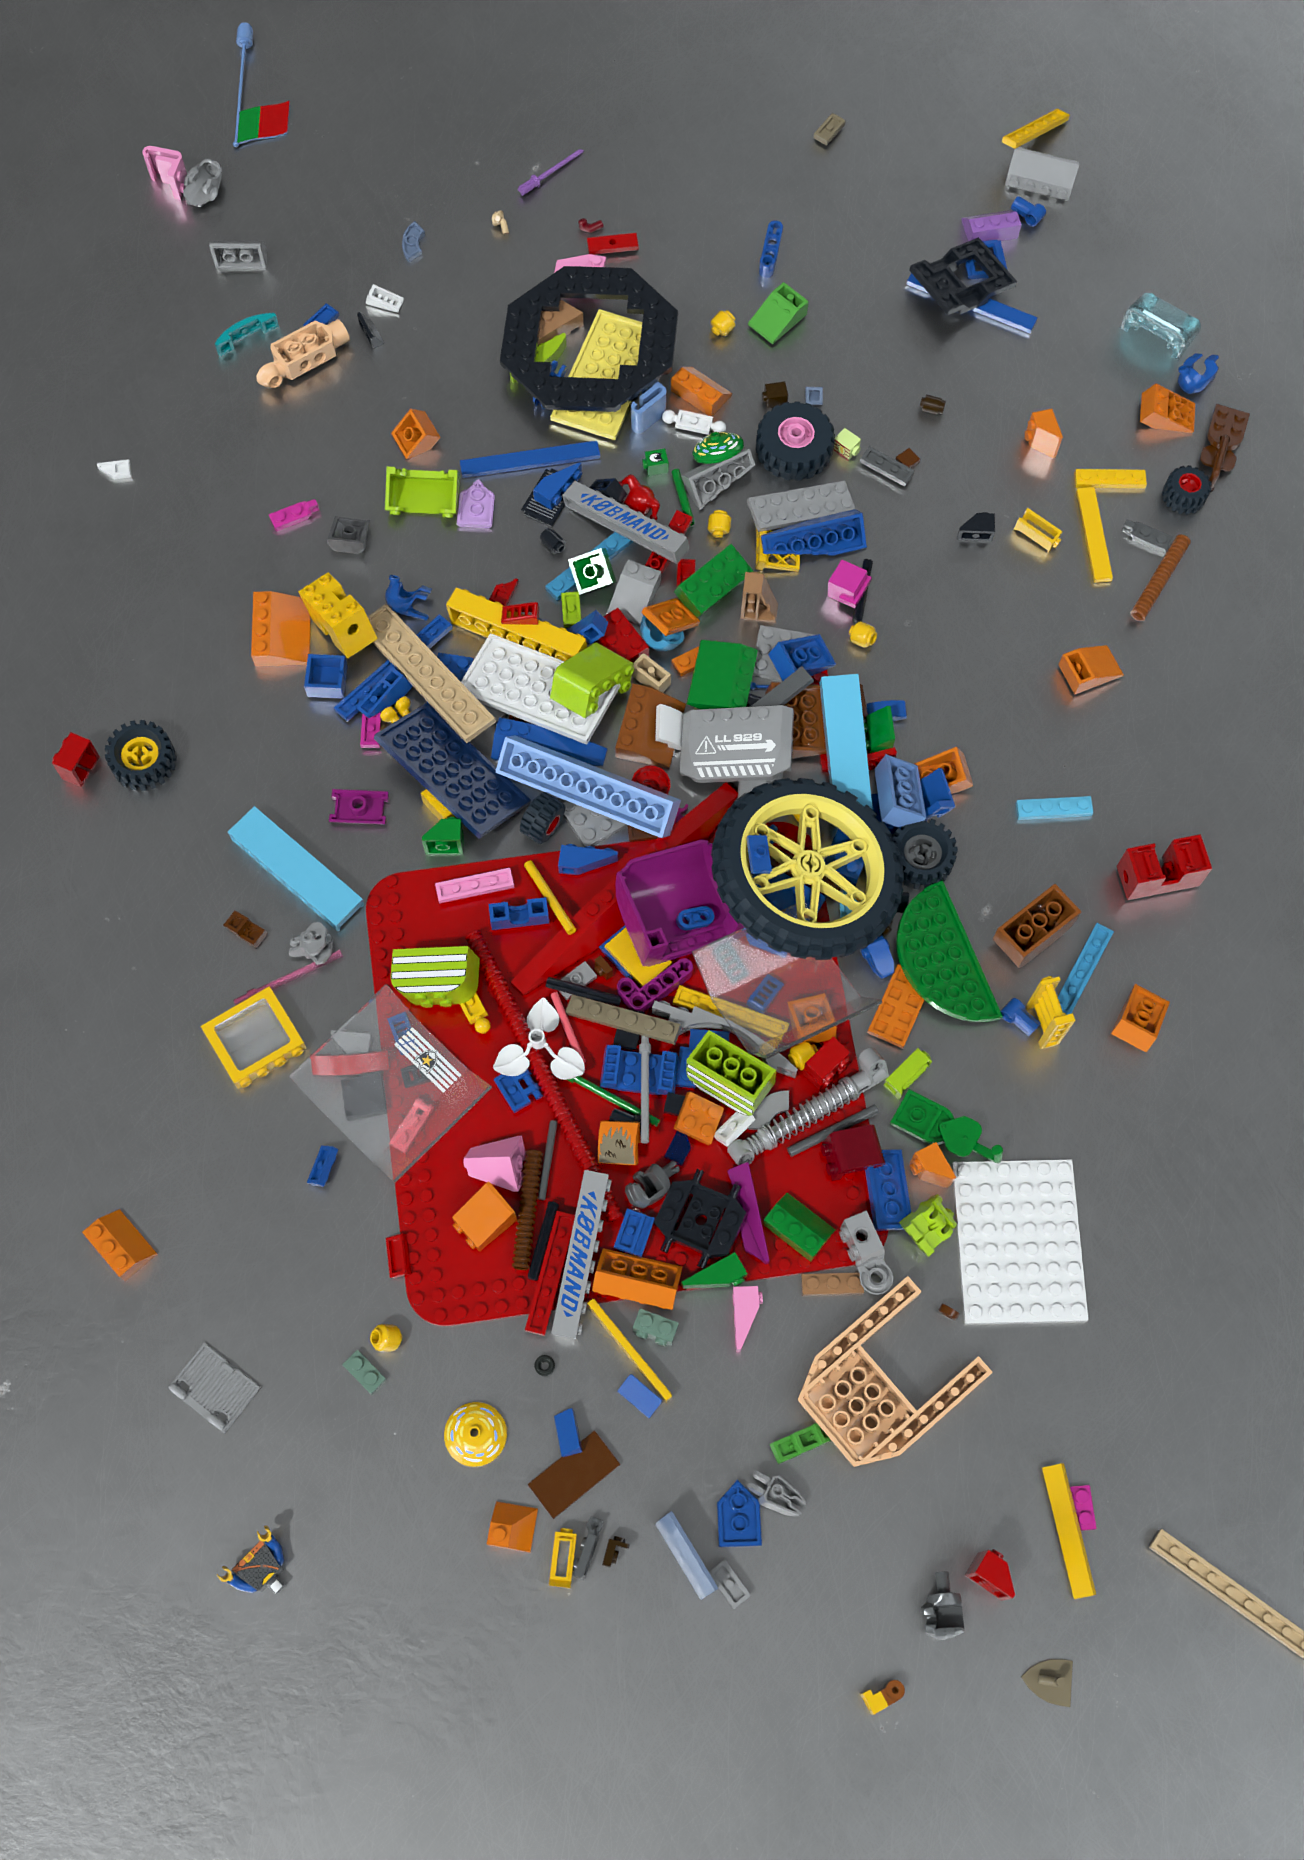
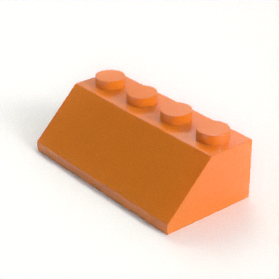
M603 1248L595 1272L592 1291L602 1295L615 1296L624 1300H632L641 1304L673 1310L682 1266Z

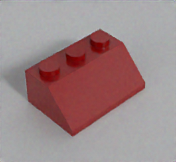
M995 1549L979 1552L965 1573V1576L1001 1601L1013 1599L1015 1596L1008 1563L1003 1560L1004 1556Z

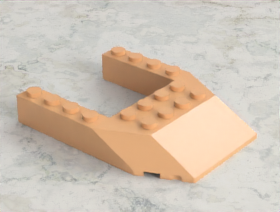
M909 1276L815 1356L798 1398V1402L853 1467L900 1456L993 1373L978 1356L918 1410L905 1398L862 1348V1345L920 1295L922 1291Z

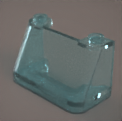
M1144 293L1130 305L1120 326L1126 332L1131 327H1134V330L1137 331L1141 326L1168 341L1166 347L1168 349L1172 348L1173 354L1171 357L1178 361L1201 329V323L1197 318L1192 317L1152 293Z

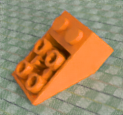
M1155 383L1142 393L1140 422L1154 429L1193 433L1195 403Z
M1107 645L1075 649L1063 654L1058 664L1075 695L1124 676Z

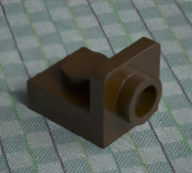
M614 1536L613 1539L608 1540L602 1566L610 1568L611 1563L616 1564L619 1551L615 1550L617 1546L629 1549L630 1544L626 1543L627 1539Z

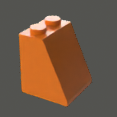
M489 1181L452 1217L455 1222L453 1227L459 1234L463 1232L467 1236L465 1240L472 1249L477 1248L479 1252L517 1221L515 1211Z

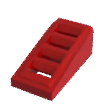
M538 602L502 607L501 624L538 625ZM507 612H511L510 618H507ZM515 612H518L517 617H514Z

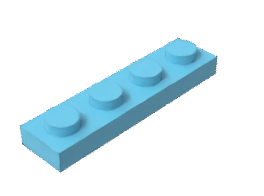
M1091 796L1016 801L1018 820L1086 817L1093 815Z

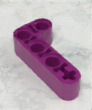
M682 958L640 989L632 979L622 978L617 984L618 996H621V1000L628 1009L646 1012L653 1006L654 1001L659 1002L677 989L679 985L684 984L691 978L693 964L689 959ZM666 978H671L674 982L671 984H667L664 982V980ZM624 986H629L631 990L628 992H624L621 990V988ZM651 989H655L658 991V994L650 995L648 992ZM638 1000L643 1003L639 1007L633 1005V1002Z

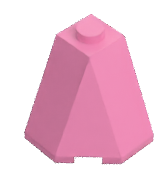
M522 1136L470 1148L464 1157V1167L467 1168L468 1175L518 1192L524 1181L522 1177L525 1175L521 1172L523 1161H525L526 1157Z

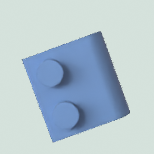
M657 382L650 388L646 387L641 391L638 410L637 404L634 401L631 404V428L637 434L643 433L662 418L663 412L666 411V388L661 383Z

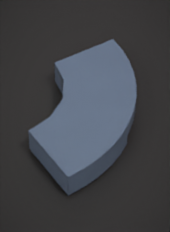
M416 221L411 223L403 234V254L409 263L422 255L419 243L425 236V231Z

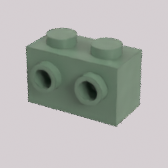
M640 1308L633 1325V1332L636 1333L637 1337L642 1339L651 1338L655 1340L656 1344L666 1347L667 1345H672L679 1323Z

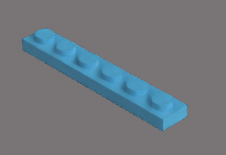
M614 532L590 552L606 548L611 560L632 544L633 541ZM571 568L566 569L545 586L546 591L556 601L561 599V593L570 592L576 587Z
M1096 923L1058 995L1061 1008L1066 1015L1071 1014L1114 933V931L1099 923Z

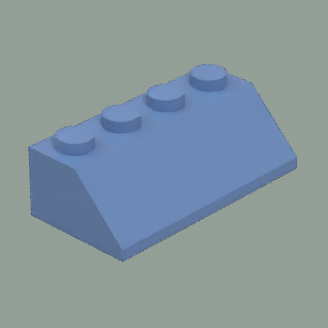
M886 754L874 769L882 822L900 827L924 821L926 813L918 766Z

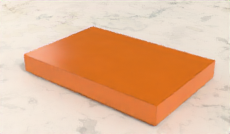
M677 598L644 607L641 612L665 636L698 626L700 620Z

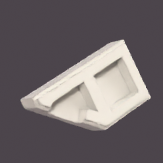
M129 459L97 463L98 469L114 480L132 478L131 462Z

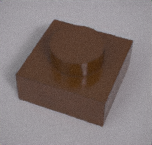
M601 955L597 957L594 969L600 977L603 976L608 980L613 976V969Z

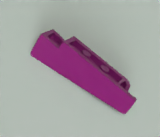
M746 1162L727 1170L732 1185L736 1184L741 1187L736 1198L737 1202L747 1213L740 1229L744 1250L747 1253L754 1255L763 1261L764 1264H769V1256L749 1163Z

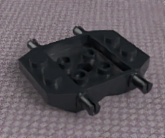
M696 1169L691 1181L672 1182L654 1223L665 1236L660 1249L662 1252L668 1253L672 1243L689 1247L702 1255L697 1266L705 1269L709 1258L713 1259L730 1254L747 1213L737 1202L736 1197L741 1189L739 1185L733 1184L730 1193L724 1195L702 1186L700 1180L704 1171ZM690 1194H692L693 1197L691 1199V1202L686 1210V1213L681 1221L678 1230L676 1231L675 1227L680 1219V1216L685 1208V1205L690 1197ZM701 1215L707 1217V1222L704 1225L696 1223V1219Z

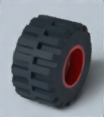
M1188 465L1187 467L1180 466V468H1175L1170 473L1162 491L1163 501L1167 502V507H1171V510L1174 512L1175 510L1179 511V514L1185 512L1186 515L1190 514V512L1196 513L1197 510L1203 507L1211 492L1210 486L1212 485L1211 481H1208V475H1204L1205 472L1203 470L1199 471V468H1192V466Z
M546 792L541 793L526 809L521 819L520 832L538 844L546 842L560 825L565 813V804Z

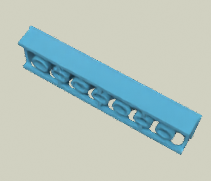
M859 674L821 677L819 684L829 782L837 787L836 790L843 793L846 791L858 797L857 801L863 806L868 805L873 810Z
M255 806L228 831L233 842L337 932L360 907L364 906L363 899Z

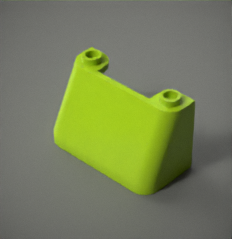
M387 466L385 510L390 511V515H400V512L442 514L443 518H453V515H457L461 473L458 470H449L446 473L444 470H407L406 468L396 469V467Z

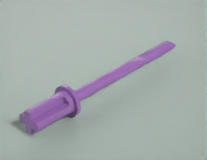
M577 150L538 177L532 175L528 181L519 186L518 191L523 196L535 187L539 188L541 180L582 154L584 150Z

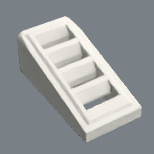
M373 284L367 296L366 304L398 313L404 298Z

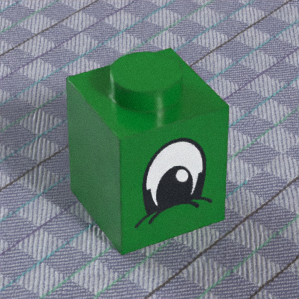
M665 448L645 452L642 466L643 470H647L648 476L669 472V462Z

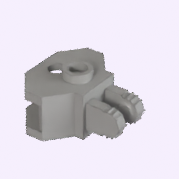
M314 922L305 932H301L299 937L290 939L292 948L289 949V955L292 957L305 956L306 959L311 958L316 965L324 964L332 955L333 937L327 932L326 927L321 922Z

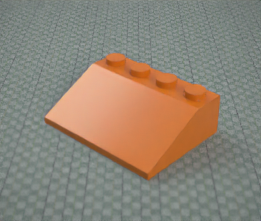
M273 591L253 592L251 657L255 667L307 665L308 654H310L311 616L301 597Z

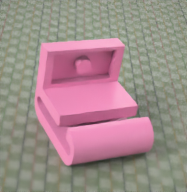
M155 146L145 147L142 153L150 178L156 181V173L160 174L162 183L170 184L174 199L181 200L183 190L185 189L184 179L187 175L181 153Z

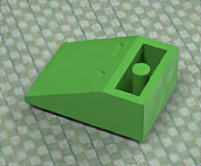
M783 282L769 295L748 322V325L771 344H774L807 315L809 301Z

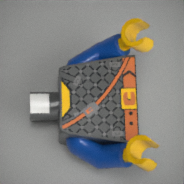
M267 1525L264 1526L267 1533L261 1535L257 1531L260 1541L231 1571L227 1566H222L227 1571L225 1576L217 1574V1577L222 1582L227 1581L228 1584L236 1589L250 1593L262 1592L269 1587L276 1595L283 1589L285 1584L277 1577L284 1570L282 1566L284 1563L283 1550L280 1543L271 1535Z

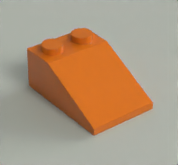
M958 747L914 763V765L918 766L920 779L928 776L936 769L942 768L951 794L973 787L964 753Z
M1135 984L1116 1020L1111 1034L1147 1052L1157 1039L1170 1002Z

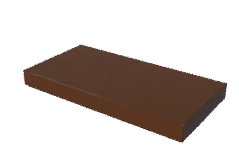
M595 1430L581 1441V1453L561 1457L528 1484L553 1519L620 1466V1463Z

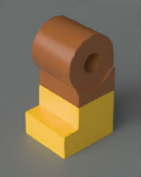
M890 1680L879 1691L872 1694L871 1690L867 1689L860 1693L870 1714L874 1715L900 1700L905 1694V1688L900 1681Z

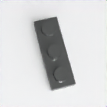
M871 446L868 447L860 459V463L904 487L914 475L915 470Z

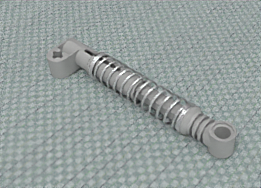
M874 1048L865 1049L859 1056L861 1071L851 1077L846 1076L838 1081V1085L832 1084L831 1089L826 1088V1092H819L817 1097L812 1096L813 1099L810 1101L806 1100L804 1105L799 1104L801 1110L797 1111L793 1107V1115L786 1111L788 1117L784 1119L780 1115L781 1122L777 1123L773 1119L774 1126L771 1127L766 1123V1126L769 1128L762 1125L757 1129L755 1135H751L746 1140L737 1139L728 1146L727 1152L738 1166L746 1162L751 1164L755 1155L757 1156L759 1152L762 1153L763 1150L776 1148L778 1142L783 1144L784 1137L790 1140L791 1134L797 1135V1129L803 1132L804 1126L810 1128L811 1122L816 1124L817 1119L823 1120L824 1115L830 1116L831 1111L836 1112L837 1108H843L844 1103L850 1104V1100L855 1101L861 1093L888 1078L886 1061Z

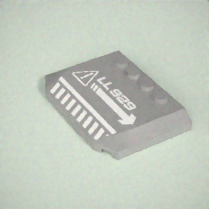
M777 705L703 709L686 712L683 714L680 759L681 776L692 778L693 781L698 783L773 780L779 774L791 771L793 708Z

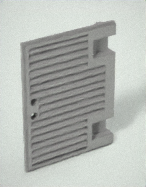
M204 1342L168 1386V1389L225 1434L261 1389V1386ZM183 1381L190 1386L187 1391L179 1387ZM221 1411L228 1416L225 1422L217 1417Z

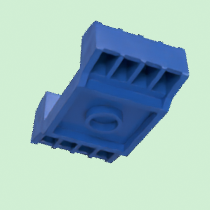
M607 1045L604 1050L600 1087L641 1093V1054L639 1052L621 1051V1046ZM662 1051V1055L649 1054V1094L667 1095L668 1092L675 1094L679 1061L677 1053Z

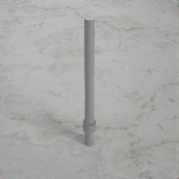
M641 1035V1044L639 1045V1053L641 1054V1143H649V1054H651V1044H649V1037Z

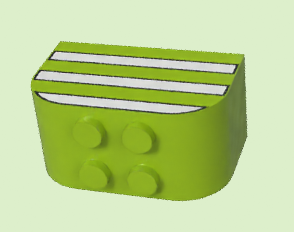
M468 946L393 949L391 982L394 988L408 1001L422 1007L429 1008L433 1007V1005L450 1007L452 1004L465 1003L477 991L480 958Z
M708 1030L687 1058L686 1074L689 1080L701 1091L742 1115L751 1116L775 1084L776 1069Z

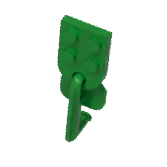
M908 1089L890 1122V1125L928 1144L937 1142L940 1145L944 1143L949 1152L959 1157H967L973 1151L994 1163L1002 1161V1146L995 1145L992 1149H989L977 1143L982 1134V1127L977 1121L967 1116L954 1119L953 1114L946 1107Z

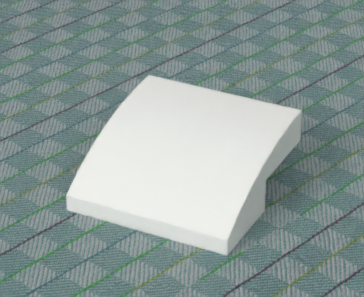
M659 704L656 706L655 741L667 743L669 748L681 750L683 713L672 707Z

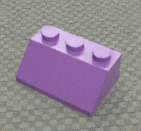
M1012 210L962 218L968 241L978 237L981 241L1018 239L1021 228L1018 213Z

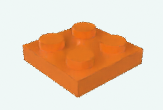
M687 1092L673 1129L710 1145L724 1108L692 1092Z

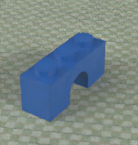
M546 897L528 899L527 903L522 906H510L508 902L489 904L492 930L549 924Z

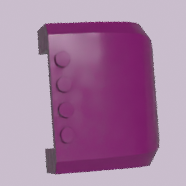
M698 840L631 859L617 873L615 886L618 907L642 966L660 964L716 947L727 940L732 942L747 935V929L741 923H737L729 913L730 909L727 904L722 902L717 892L718 886L713 879L711 868L713 864L711 857L712 843H708L707 840ZM707 906L714 912V920L707 927L682 930L676 924V918L683 910ZM700 916L702 920H706L704 916ZM683 919V922L685 924H688V921L686 919Z

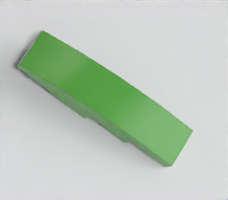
M815 1423L769 1445L777 1463L780 1464L824 1445L831 1440L820 1426Z

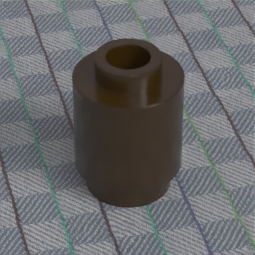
M926 394V397H922L919 407L922 408V412L942 415L946 401L940 397Z

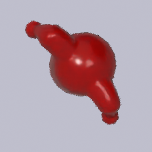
M632 474L618 481L622 487L628 484L630 488L624 501L625 505L636 512H641L644 516L652 509L650 519H658L657 513L660 503L655 498L651 488L641 485Z

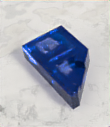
M679 1131L676 1132L664 1158L675 1161L683 1166L691 1150L686 1134Z

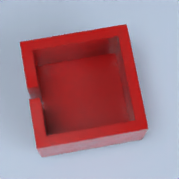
M70 732L68 737L63 740L59 752L53 756L52 764L63 780L82 787L90 773L76 766L80 765L92 770L100 756L90 740Z
M833 1036L805 1063L802 1074L818 1090L823 1086L827 1088L833 1082V1077L837 1073L840 1075L848 1067L847 1064L850 1061L848 1058L851 1052Z

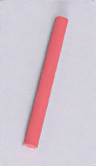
M554 992L550 996L572 1049L579 1053L585 1063L586 1061L558 992Z

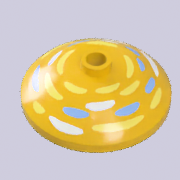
M471 1402L457 1408L448 1418L444 1429V1441L448 1452L456 1461L469 1467H480L494 1461L503 1451L507 1440V1427L502 1415L491 1405L482 1402ZM473 1429L478 1430V1435L475 1437L471 1436Z

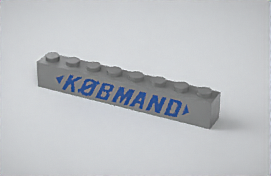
M574 481L562 495L565 507L676 564L690 549L688 538L684 534H679L669 526H664L655 519H650L641 512H636L627 505H622L613 498L602 495L601 492L589 488L584 483L581 484Z
M584 1170L551 1334L576 1339V1335H581L583 1323L579 1322L580 1315L585 1314L587 1302L583 1301L585 1293L589 1294L591 1281H587L588 1275L593 1273L595 1266L592 1255L593 1252L597 1253L599 1240H596L597 1232L602 1231L604 1221L600 1220L601 1211H606L608 1200H605L604 1196L605 1191H610L612 1181L608 1179V1174Z

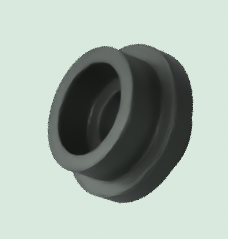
M548 1355L539 1356L534 1364L535 1371L541 1376L551 1375L555 1369L553 1358ZM544 1362L549 1364L546 1370L541 1368V1364Z

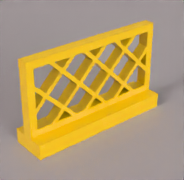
M756 528L755 570L762 571L763 568L799 572L800 555L787 554L782 558L779 554H764L761 535L772 531L758 532ZM771 555H774L778 559V562H768L769 557ZM791 557L795 562V566L789 565L785 560Z

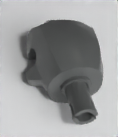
M670 1161L663 1168L657 1164H652L644 1173L641 1171L636 1172L632 1177L637 1183H629L625 1187V1193L630 1204L638 1208H645L662 1199L671 1186L669 1177L680 1170L679 1166L672 1168L677 1163Z
M943 1571L935 1573L937 1593L929 1595L927 1601L921 1607V1614L927 1615V1622L925 1624L927 1635L936 1637L937 1640L954 1638L964 1633L965 1630L961 1595L950 1592L949 1572Z

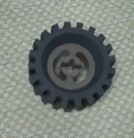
M925 819L924 821L901 826V829L898 828L892 838V842L894 841L897 844L901 856L899 861L900 865L903 866L904 885L907 887L912 883L914 884V889H919L920 885H923L925 889L931 884L940 881L944 882L947 876L950 875L956 861L958 848L955 847V837L950 839L952 835L950 829L945 832V825L942 823L939 826L935 825L936 820L931 819L930 823L926 822ZM916 846L914 853H909V850ZM931 857L934 858V861L927 865Z

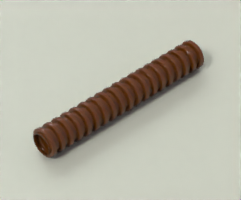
M528 1150L525 1152L527 1157H525L526 1163H524V1167L526 1169L523 1170L525 1175L522 1177L524 1180L522 1182L523 1188H521L523 1193L520 1194L522 1200L519 1201L521 1206L519 1207L520 1213H518V1217L520 1218L517 1219L519 1225L516 1226L518 1231L515 1234L517 1236L515 1242L517 1243L514 1244L516 1250L513 1251L515 1257L512 1259L514 1261L512 1267L518 1270L530 1269V1265H528L531 1261L529 1256H531L530 1250H532V1246L530 1244L533 1243L531 1239L534 1236L532 1231H534L533 1225H535V1221L533 1219L536 1218L534 1214L537 1211L535 1206H537L536 1200H538V1196L536 1194L539 1193L537 1189L540 1185L538 1183L540 1181L539 1175H541L539 1169H542L540 1163H542L541 1157H543V1153L538 1150Z

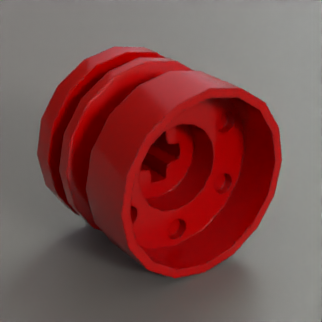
M644 766L634 773L631 781L669 795L671 787L670 778L662 768Z

